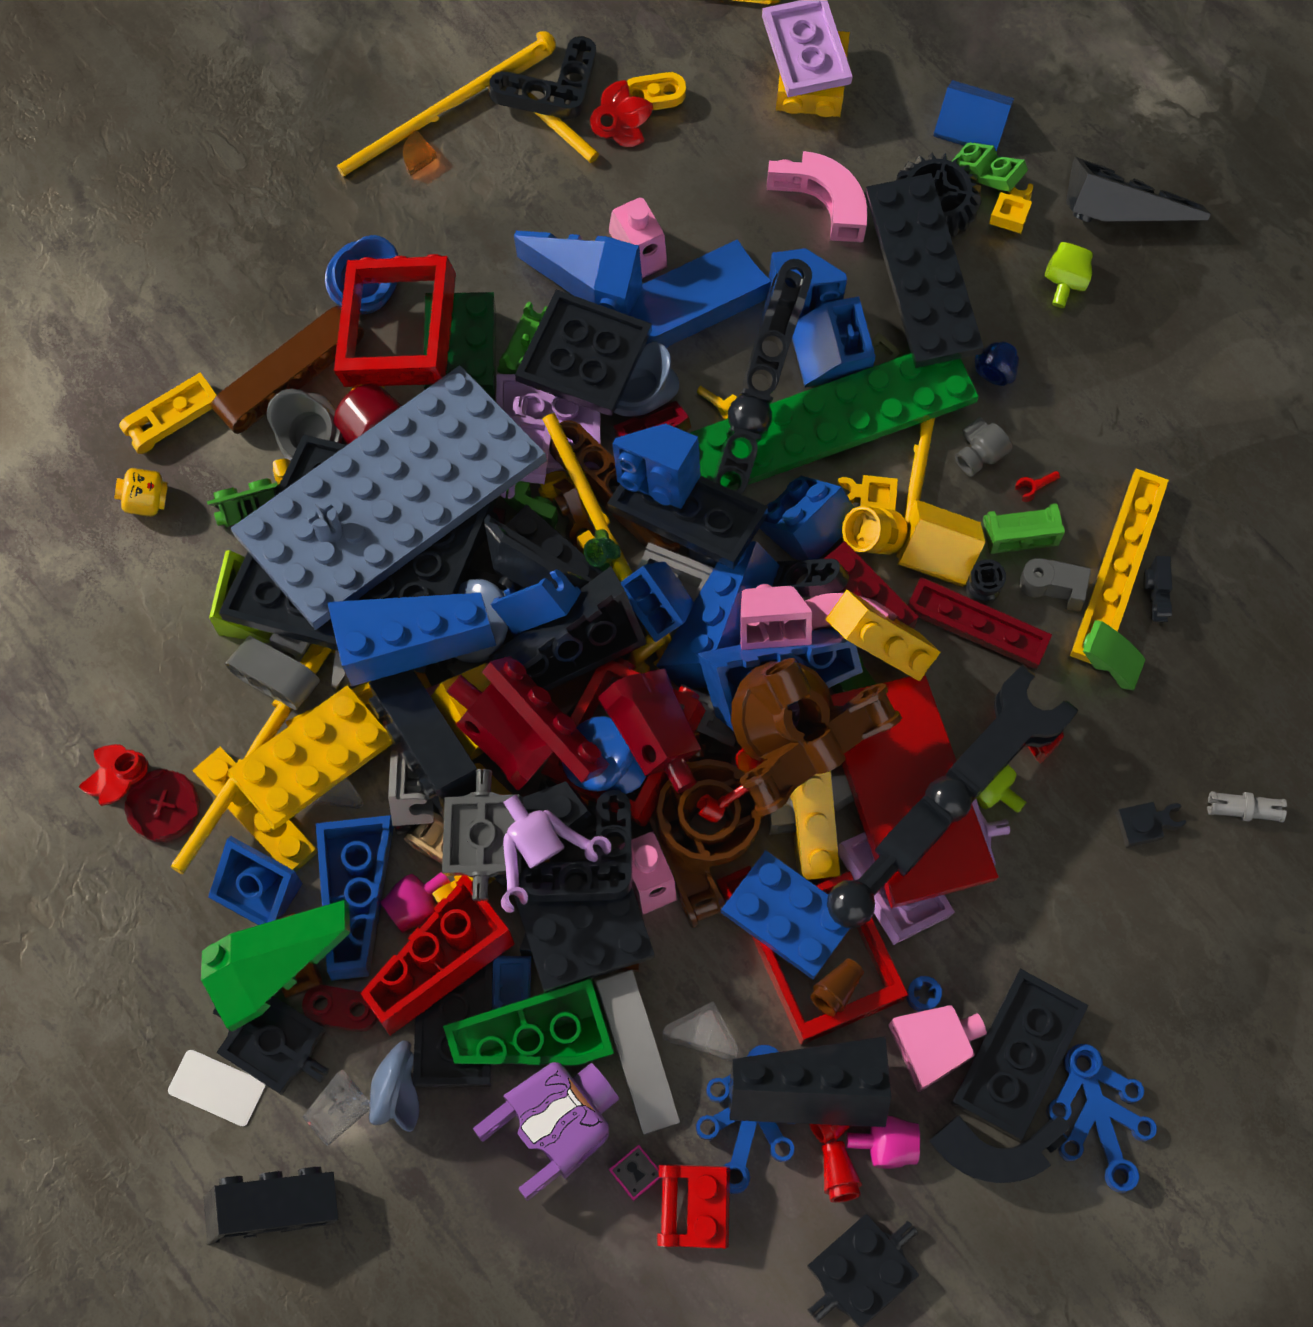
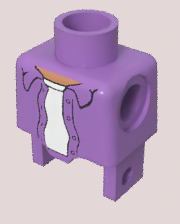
M552 1062L503 1095L506 1102L477 1124L473 1130L483 1142L515 1116L519 1119L520 1127L517 1134L529 1149L542 1150L551 1161L518 1188L526 1201H529L558 1176L562 1175L566 1179L607 1141L609 1127L601 1114L620 1099L609 1082L592 1063L572 1077L561 1063Z

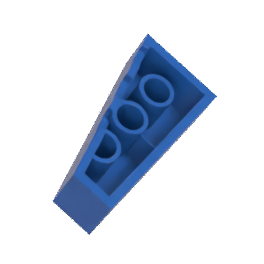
M751 541L734 569L719 562L716 564L694 601L686 622L679 626L656 666L659 669L665 668L669 678L679 688L681 684L690 688L707 687L698 653L741 645L742 591L756 588L761 584L773 585L779 564L757 541Z
M481 593L327 602L341 665L351 686L496 646L489 615Z

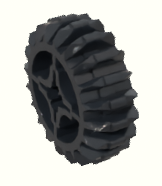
M932 152L928 156V160L919 155L915 163L908 161L904 170H900L897 174L896 180L932 173L936 190L939 191L938 196L949 233L954 238L959 230L966 231L970 222L973 223L980 209L982 189L981 185H977V174H970L971 169L969 165L960 167L959 157L952 162L948 160L946 153L941 159H936Z

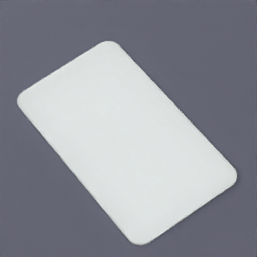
M188 1050L168 1088V1093L232 1123L245 1126L257 1105L265 1085L247 1073L197 1051Z

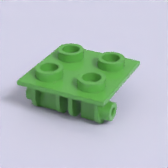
M265 478L248 483L250 490L238 493L237 488L234 489V487L213 493L215 499L207 501V505H219L220 511L214 513L217 526L225 525V528L242 520L237 503L240 502L245 518L248 516L246 500H251L253 511L258 509L255 498H258L261 507L274 497L275 490L278 489L280 484H272L271 479Z

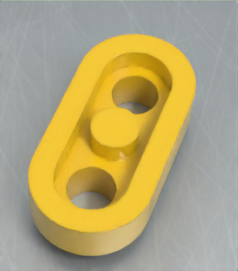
M674 72L633 77L627 80L630 97L635 96L648 100L653 104V110L676 107L686 97V82L681 75ZM666 92H673L674 94H669V95H667V94H665V93H666Z

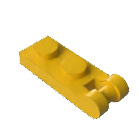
M200 372L126 416L120 422L119 427L126 436L132 438V446L136 452L144 454L150 451L155 443L210 411L212 401L217 395ZM150 422L152 427L143 431L142 426Z

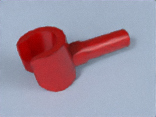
M1054 471L1036 480L1029 477L1020 478L1015 485V490H1019L1021 487H1029L1032 491L1024 494L1022 501L1030 502L1034 499L1037 490L1060 479V474L1058 471Z
M740 785L718 800L708 794L703 795L697 802V807L701 809L698 814L709 822H718L725 812V807L749 790Z

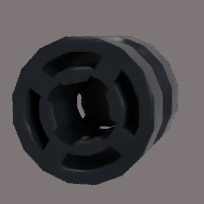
M990 559L977 562L973 566L966 582L968 597L984 605L991 604L997 600L1006 581L1004 567L999 562Z

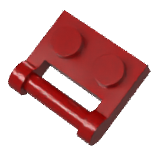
M660 1164L658 1177H662L661 1233H657V1246L728 1248L730 1167ZM678 1178H688L687 1233H677Z

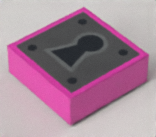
M637 1145L609 1169V1172L633 1202L662 1178L658 1177V1167L640 1145Z

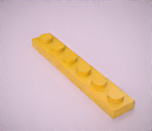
M1137 468L1134 470L1070 654L1071 657L1092 664L1083 650L1085 637L1091 632L1095 620L1104 622L1118 632L1169 482L1168 479Z

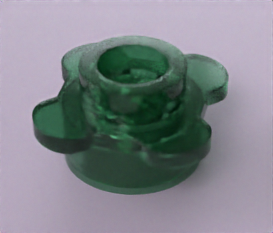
M599 529L595 532V538L586 542L584 555L590 565L598 567L604 572L611 566L614 559H618L621 556V549L609 538V534L605 529Z

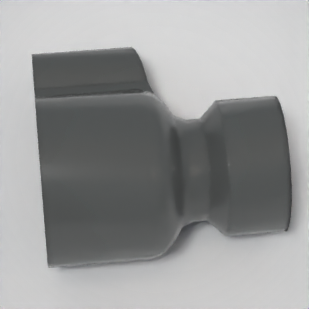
M978 417L962 429L966 440L972 447L963 448L955 454V459L961 470L972 477L982 469L983 463L995 464L1012 451V443L1002 428L994 423L988 425L981 417Z

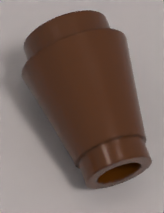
M847 958L813 986L814 992L810 997L814 1005L829 1016H835L837 1012H843L860 978L864 974L863 968L854 960Z

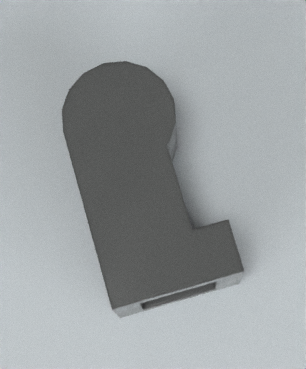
M1035 558L1026 563L1019 580L1020 588L1030 597L1038 598L1046 595L1068 600L1066 609L1080 612L1086 599L1091 568Z

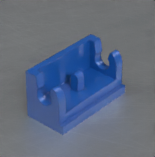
M554 570L550 572V575L558 583L559 588L555 589L554 585L545 578L540 580L539 583L520 591L512 588L504 590L506 596L494 598L490 605L514 634H518L566 616L579 597L580 589L574 587L561 571Z

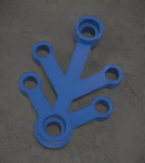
M1088 1044L1075 1045L1065 1055L1064 1066L1068 1077L1057 1099L1048 1104L1046 1108L1047 1117L1051 1120L1055 1116L1052 1109L1055 1104H1059L1065 1109V1116L1063 1118L1065 1121L1068 1120L1072 1112L1070 1104L1081 1085L1083 1086L1087 1101L1067 1141L1058 1148L1059 1155L1066 1161H1075L1080 1158L1084 1152L1083 1143L1095 1123L1108 1163L1105 1171V1181L1113 1191L1119 1193L1127 1192L1137 1185L1139 1172L1132 1162L1123 1158L1111 1119L1129 1128L1134 1138L1139 1141L1152 1139L1156 1135L1157 1126L1150 1117H1140L1103 1096L1098 1081L1116 1089L1121 1100L1128 1104H1134L1142 1099L1144 1087L1138 1080L1127 1079L1104 1066L1100 1052L1093 1046ZM1083 1057L1089 1062L1088 1070L1084 1071L1078 1068V1058ZM1127 1085H1133L1137 1089L1136 1098H1131L1126 1094L1125 1088ZM1140 1122L1148 1124L1150 1128L1148 1136L1139 1133L1138 1124ZM1067 1142H1072L1076 1145L1077 1154L1075 1156L1066 1153L1065 1144ZM1116 1170H1121L1125 1173L1126 1182L1124 1184H1119L1115 1181L1114 1172Z
M759 1045L753 1048L747 1057L779 1051L770 1045ZM731 1074L723 1079L714 1078L709 1081L706 1088L709 1100L721 1103L727 1099ZM714 1084L723 1085L725 1094L721 1097L713 1096L710 1091L711 1086ZM729 1107L714 1116H702L696 1124L697 1135L703 1140H712L720 1130L736 1122L735 1120H730ZM705 1121H710L715 1126V1131L710 1135H705L700 1130V1125ZM741 1121L731 1162L724 1165L729 1166L730 1171L738 1170L742 1174V1181L740 1183H730V1194L742 1193L749 1185L750 1172L746 1167L757 1123L771 1146V1155L776 1161L786 1162L793 1156L794 1144L790 1139L782 1135L776 1122ZM782 1142L789 1146L790 1151L787 1156L781 1157L776 1153L775 1146L778 1143Z

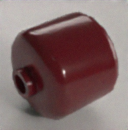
M365 384L351 390L340 401L335 410L333 421L341 432L343 440L350 444L402 407V405L383 387Z

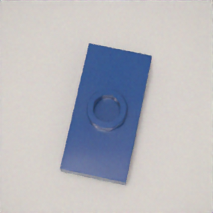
M498 956L493 960L492 1010L530 998L531 956Z

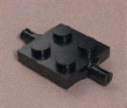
M275 996L268 1000L271 1006L262 1015L233 1032L229 1030L228 1036L216 1052L281 1096L293 1078L302 1071L316 1079L319 1083L325 1078L313 1070V1068L326 1076L329 1072V1068L311 1058L315 1045L326 1030ZM215 1007L214 1010H213V1014H214V1015H217L218 1017H220V1015H219V1013H218V1011H217V1009H216V1007Z
M866 1213L809 1263L807 1268L820 1282L825 1294L813 1306L807 1309L810 1315L813 1316L824 1306L814 1316L815 1321L819 1323L821 1319L836 1307L847 1314L857 1327H864L919 1277V1273L906 1260L901 1248L914 1236L918 1235L915 1227L902 1237L912 1227V1224L906 1221L904 1225L890 1236L888 1233L880 1230Z

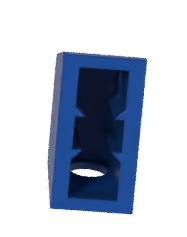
M665 561L645 564L620 582L633 611L655 642L685 623L694 605L693 599L682 585V582Z

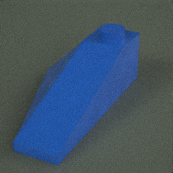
M516 231L514 234L516 253L519 259L572 295L630 315L643 290L640 248L638 245L607 236H597L595 241L582 240L581 236L577 234H570L568 239H558L553 234L547 232Z

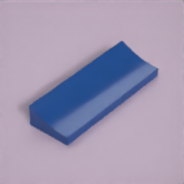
M737 239L642 284L643 290L629 316L652 324V332L646 344L657 342L667 348L766 300L772 281L759 269Z

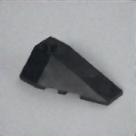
M1075 157L1073 160L1066 203L1073 211L1072 215L1086 222H1091L1092 218L1100 221L1209 220L1211 213L1202 204L1166 190H1160L1159 194H1155V189L1143 181L1134 178L1127 183L1124 181V178L1115 174V170Z

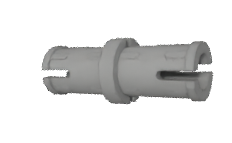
M1211 791L1208 797V803H1212V806L1207 807L1209 815L1240 817L1241 821L1249 822L1252 818L1284 822L1287 810H1282V807H1287L1286 799L1254 797V794L1244 792L1242 795L1216 793L1214 791Z

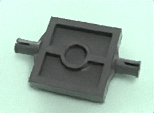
M490 769L476 770V792L462 797H445L442 873L446 876L466 875L473 878V901H488L489 878L499 874H506L503 841L508 828L515 822L503 802L516 794L499 795L491 792L492 770ZM517 794L518 798L523 804V797ZM516 849L518 873L521 874L522 854Z

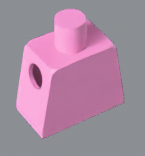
M637 198L612 210L609 233L614 239L639 246L642 279L667 268L665 235L644 198ZM645 247H646V252H647L648 254H643V250H644Z
M761 584L756 588L742 591L741 650L812 644V611L794 587H772L769 584Z
M653 831L632 839V888L642 915L677 901L674 877ZM625 843L618 845L617 848H620L621 851L624 848ZM663 887L661 891L650 894L653 890Z
M952 1005L893 1018L888 1025L918 1092L925 1090L968 1062L974 1056L970 1041L987 1035L984 1022L978 1013L959 1020Z

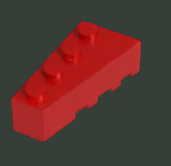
M466 875L460 877L456 882L457 886L447 898L443 897L434 907V913L421 928L417 927L408 937L409 941L402 950L389 959L360 993L390 1036L515 944L509 929L487 901L472 900L473 882Z

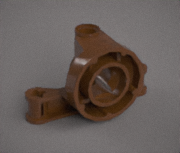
M788 658L780 662L770 661L758 666L740 682L732 700L731 724L740 746L750 757L762 762L740 779L742 787L748 788L756 803L755 811L757 815L764 816L777 811L786 804L788 798L798 786L815 774H823L837 768L846 759L844 753L862 740L886 731L901 721L902 716L900 712L894 710L886 694L888 692L886 684L872 685L861 691L845 705L834 706L828 686L818 673L798 663L794 658ZM798 701L800 717L795 728L792 721V710L788 709V705Z
M712 759L687 763L697 783L684 792L677 793L668 778L660 790L658 804L648 821L651 829L650 832H654L672 872L683 911L692 928L698 926V921L717 913L721 916L723 915L721 909L725 903L710 873V867L730 863L747 852L758 835L761 820L765 819V815H757L755 811L756 803L748 791L725 807L724 814L727 821L719 832L707 835L698 833L689 826L686 819L691 821L695 814L700 812L701 809L697 807V802L703 795L708 794L718 800L723 795L725 796L741 785V777L746 774L728 762ZM646 776L641 786L637 790L632 792V794L636 798L639 795L648 776Z

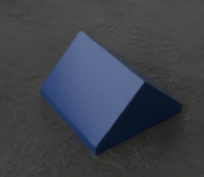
M952 80L947 88L933 136L964 146L970 142L993 145L997 152L1014 98Z
M230 836L226 840L208 897L255 924L261 925L282 918L303 883L294 870Z

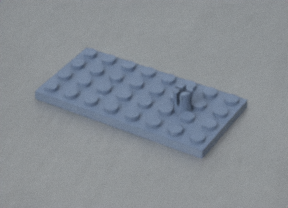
M459 365L442 379L435 382L231 527V530L238 541L316 630L331 619L327 602L354 601L359 599L545 463L547 458L545 452Z

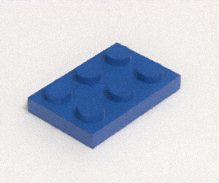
M766 850L721 909L723 915L813 980L851 929L835 923L830 916L827 908L828 894Z

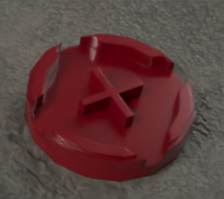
M156 769L147 772L140 781L131 785L124 806L127 821L139 836L152 842H169L181 838L193 827L199 816L200 799L197 789L184 774L168 771V769Z

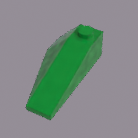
M342 900L230 933L202 950L201 981L228 1030L233 1032L262 1015L271 1006L268 1000L282 987L289 990L297 983L295 976L309 962L317 964L350 934L349 903Z
M593 978L443 1026L454 1064L540 1065L558 1062L562 1065H580L614 1054Z

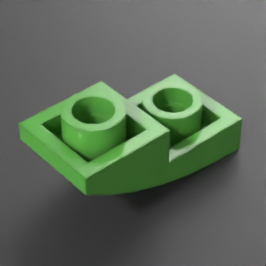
M967 143L953 159L955 160L959 157L960 167L969 165L971 169L970 174H977L978 183L1009 192L1028 171L1025 160L998 156L993 145Z
M517 482L515 485V495L512 498H508V490L506 491V497L503 500L518 513L527 504L555 529L558 522L557 507L546 498L540 496L532 498L529 482Z
M1095 620L1091 632L1087 634L1084 640V654L1095 669L1109 671L1122 689L1134 690L1146 659L1123 635L1104 622Z

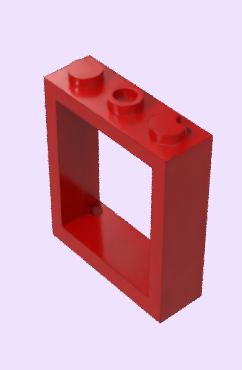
M430 254L426 257L395 256L387 259L364 257L360 260H347L334 372L344 387H358L365 384L377 386L434 384L446 375L456 272L448 256ZM434 281L427 355L355 358L363 284Z
M619 657L615 661L612 660L596 668L570 717L575 722L576 727L593 716L600 702L598 696L607 689L613 677L621 679L626 676L639 674V672L635 671V665ZM680 686L679 690L673 688L674 694L683 709L682 711L693 733H695L706 712L699 700L700 696L683 686ZM554 752L551 753L541 771L550 782L557 785L566 781L582 798L597 804L600 795L606 792L589 791L573 784L563 771L561 759ZM665 771L648 775L636 800L629 799L632 822L644 828L646 827L658 804L660 790L668 780ZM610 803L609 811L617 814L618 809H620L618 803Z
M849 871L840 876L818 879L819 884L816 886L826 894H829L831 889L838 883L854 879ZM872 918L863 926L857 927L885 988L847 1004L844 1011L837 1012L835 1016L823 1014L807 1022L804 1020L774 951L751 935L801 1046L904 1002L908 996Z

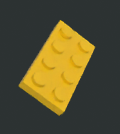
M347 685L228 769V776L275 830L391 746L393 742L386 729Z

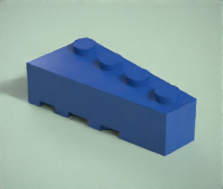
M833 627L812 631L811 645L741 650V645L698 653L715 715L732 730V700L740 682L758 666L770 661L780 662L788 658H794L798 663L816 671L828 688L863 672L856 645L847 641ZM796 701V702H794V703H792V704H789L788 707L791 706V705H793V704H795V703H798V701Z
M391 815L316 823L322 906L345 900L349 903L350 934L326 955L327 972L331 981L367 977L370 975L381 909L380 901L383 897L394 830Z

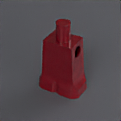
M665 668L623 677L598 696L604 710L616 725L645 776L665 771L677 793L684 792L697 783L686 761L701 750V747L674 694Z
M460 675L446 691L467 709L465 714L456 723V726L503 770L508 781L519 791L553 751L492 683L482 693L465 677Z

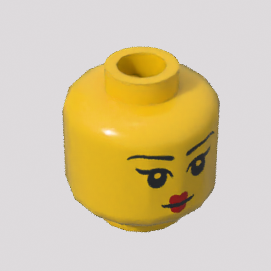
M130 468L127 470L124 479L117 478L114 499L121 500V508L125 513L153 517L158 513L159 509L164 510L168 482H164L162 475L157 471Z

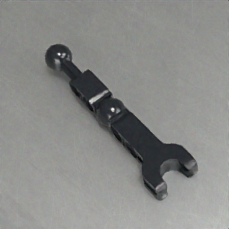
M799 259L786 261L771 282L753 350L743 379V389L728 410L730 428L727 434L731 435V437L728 438L722 448L713 482L721 485L722 476L731 474L738 480L739 485L736 492L740 494L747 487L757 455V443L772 423L770 404L773 401V397L770 395L778 385L788 349L811 283V268L807 263ZM791 270H798L802 276ZM785 280L792 282L795 288L788 286ZM767 340L775 342L779 348V355L775 357L766 355L763 352L762 343ZM755 374L766 376L769 381V388L764 391L756 389L752 384V376ZM734 441H742L748 446L749 453L746 458H737L733 455L731 444ZM687 548V556L692 560L713 568L718 563Z
M1026 665L1019 667L1004 682L1001 690L995 697L994 712L996 719L960 756L945 776L937 778L929 784L924 797L881 841L875 849L879 858L858 880H845L831 889L827 898V908L834 922L845 928H857L870 921L875 912L876 903L874 896L898 871L904 877L948 830L952 823L967 816L972 802L1024 747L1051 745L1077 714L1078 709L1069 701H1063L1052 710H1041L1033 706L1028 699L1027 689L1030 682L1035 678V673Z

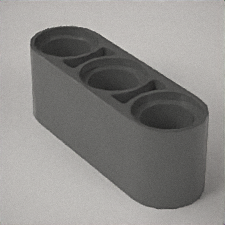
M248 636L225 662L226 667L240 680L294 710L301 706L320 683L319 678L308 667L251 636Z

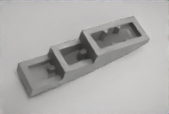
M633 970L596 981L620 1059V1065L643 1135L679 1124L680 1121Z

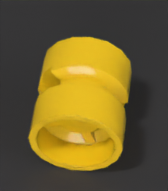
M865 506L853 508L846 515L842 526L844 541L854 551L888 555L896 553L903 547L908 533L906 520L896 510Z

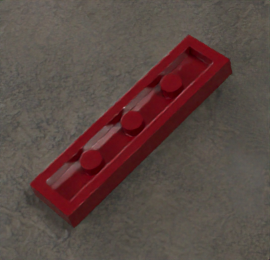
M920 577L908 603V606L917 614L918 618L1036 670L1052 637V634L922 577Z
M508 656L489 662L482 673L581 783L597 777L605 771L610 764L601 756L599 748L581 734L576 728L575 722L568 715L561 712L551 701L549 693L531 679L526 673L525 667L519 661Z

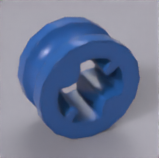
M920 976L910 983L907 989L908 996L906 1000L909 1006L917 1012L934 1009L941 1000L942 989L934 978ZM922 985L928 986L930 988L928 993L933 992L934 998H929L926 1004L918 1001L920 996L916 998L914 996V991H919Z

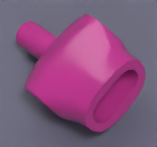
M442 872L426 884L414 874H409L398 881L380 903L399 930L404 933L411 928L419 927L427 921L434 913L433 909L437 905L432 893L451 882Z
M888 1116L886 1127H871L870 1134L847 1132L846 1147L870 1149L872 1163L875 1168L892 1169L901 1168L905 1165H917L920 1156L919 1124L908 1122L898 1117Z

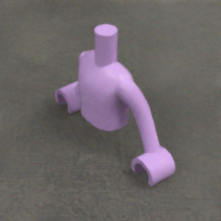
M517 794L510 797L503 803L515 822L508 828L503 841L507 892L501 899L502 908L506 912H514V906L509 900L510 895L517 896L523 905L528 902L527 892L519 887L516 849L522 854L529 868L532 869L565 848L557 835L583 849L585 857L592 862L598 860V856L593 850V845H599L605 854H609L611 851L610 841L603 836H597L589 840L566 826L549 810H538L528 813Z

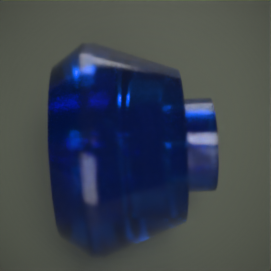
M1004 341L991 343L983 349V354L975 355V369L988 382L998 386L1012 384L1016 380L1019 357L1016 348L1010 343Z

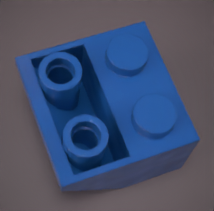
M806 248L772 253L769 279L771 281L782 265L791 259L802 260L811 268L812 279L799 319L825 302L844 299L847 284L846 273ZM791 270L802 276L798 270ZM785 280L788 286L795 288L792 282Z
M859 296L825 302L798 319L792 340L805 388L823 385L873 367L876 356Z
M665 423L617 437L612 443L618 483L629 491H640L647 494L662 505H673L677 508H682L701 476L698 436Z
M801 475L799 478L792 480L787 485L786 490L776 500L766 505L768 506V515L760 529L792 558L797 560L819 559L843 536V521L854 506L841 486Z

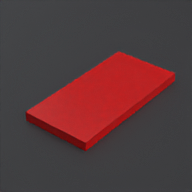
M926 675L920 681L909 676L884 682L888 688L886 694L894 710L900 712L902 716L901 721L886 731L862 740L844 753L846 759L842 766L875 861L879 858L875 849L881 841L924 797L929 784L937 778L945 776L947 771L957 761ZM870 686L831 695L833 705H845ZM971 804V809L967 816L952 823L948 830L904 877L897 871L884 885L891 908L994 882L998 878L973 805Z

